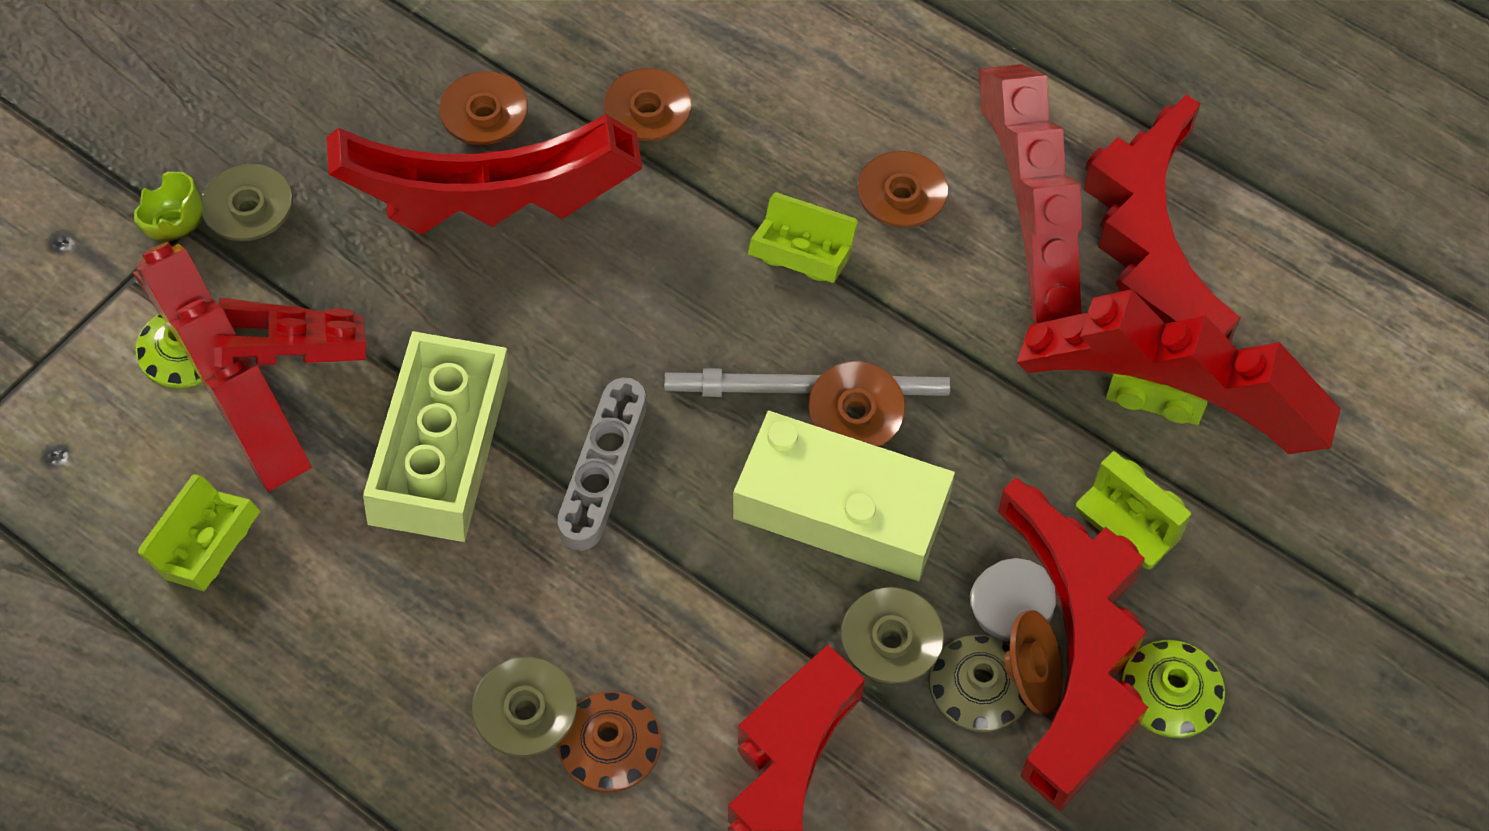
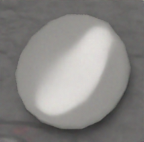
M1020 558L1002 560L987 568L976 579L970 591V606L977 623L984 632L1009 643L1013 623L1021 612L1035 610L1042 614L1049 623L1057 604L1055 585L1046 569L1031 560Z

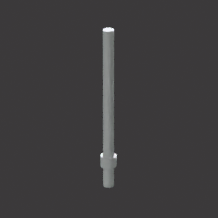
M703 368V373L665 372L664 390L703 392L702 397H722V392L810 394L815 382L821 375L722 373V368ZM892 376L900 386L903 395L949 396L950 377Z

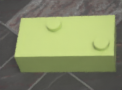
M412 331L363 494L368 525L465 542L508 382L507 348Z
M768 410L733 492V519L919 582L950 499L955 472Z

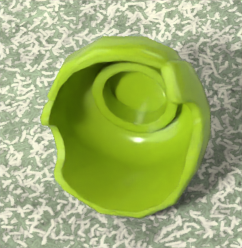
M166 172L162 175L160 188L156 190L144 188L141 193L140 205L134 210V223L138 230L153 240L160 242L175 241L194 231L202 221L201 213L203 212L202 196L194 178L185 172Z

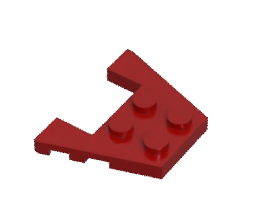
M219 298V305L224 310L232 327L268 329V337L215 335L213 367H232L233 357H255L257 365L276 364V355L303 356V362L305 363L365 360L366 336L363 316L354 315V312L351 310L333 308L319 311L297 306H282Z

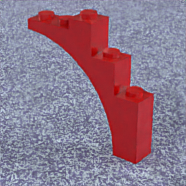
M1023 64L979 68L981 113L990 121L999 139L1011 176L1019 211L1027 262L1032 320L1035 323H1041L1082 314L1078 231L1082 230L1080 183L1065 173L1063 128L1049 121L1047 75Z
M1186 94L1174 107L1167 105L1157 116L1154 126L1147 133L1140 131L1130 144L1117 137L1106 149L1098 148L1086 163L1085 170L1088 171L1083 190L1110 208L1100 223L1103 232L1098 248L1126 267L1115 284L1119 288L1118 292L1133 289L1165 324L1206 315L1231 342L1241 317L1213 295L1190 267L1175 239L1167 212L1165 185L1167 168L1175 151L1192 132L1201 103Z
M608 114L602 115L577 130L545 142L512 150L478 154H437L406 150L370 141L341 128L326 136L328 175L387 203L388 219L421 235L459 210L493 227L530 202L564 219L642 169L637 132Z
M165 242L142 254L144 259L135 266L137 271L133 272L141 289L159 311L187 355L259 482L269 492L310 470L312 466L258 365L249 357H233L232 367H213L215 335H237L222 307L212 299L186 248L180 244L171 247L169 242Z
M1133 289L1094 297L1088 313L1029 325L1016 362L1027 373L1053 370L1098 371L1131 376L1170 386L1205 399L1239 416L1265 433L1287 454L1331 449L1341 410L1280 342L1237 349L1206 315L1165 324Z
M1015 477L1003 489L997 512L1026 540L1050 576L1060 602L1067 636V678L1061 705L1050 729L1027 757L1020 777L1056 809L1061 811L1140 726L1149 708L1143 703L1142 697L1134 687L1124 681L1118 682L1113 678L1139 650L1147 632L1141 627L1139 620L1131 611L1113 604L1137 579L1145 558L1139 554L1137 547L1128 538L1121 535L1117 536L1107 527L1094 539L1090 538L1085 528L1077 520L1065 517L1049 504L1047 497L1039 489L1033 486H1026Z
M830 645L825 646L738 725L739 747L737 750L740 756L753 770L759 772L763 769L764 772L728 804V822L731 824L728 827V831H803L802 820L805 796L817 760L836 727L862 699L865 679Z

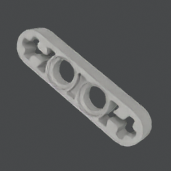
M622 377L615 379L604 389L557 519L559 535L566 547L573 550L584 551L591 549L600 541L642 425L647 406L646 393L643 386L632 378ZM624 396H631L632 402H628L625 406L623 421L617 419V401H622ZM615 433L621 436L624 442L617 450L604 451L597 446L598 439L604 434ZM592 474H601L609 480L607 488L598 493L586 491L582 487V482ZM582 505L589 507L587 512L589 527H583L580 533H574L572 524H578L583 512Z

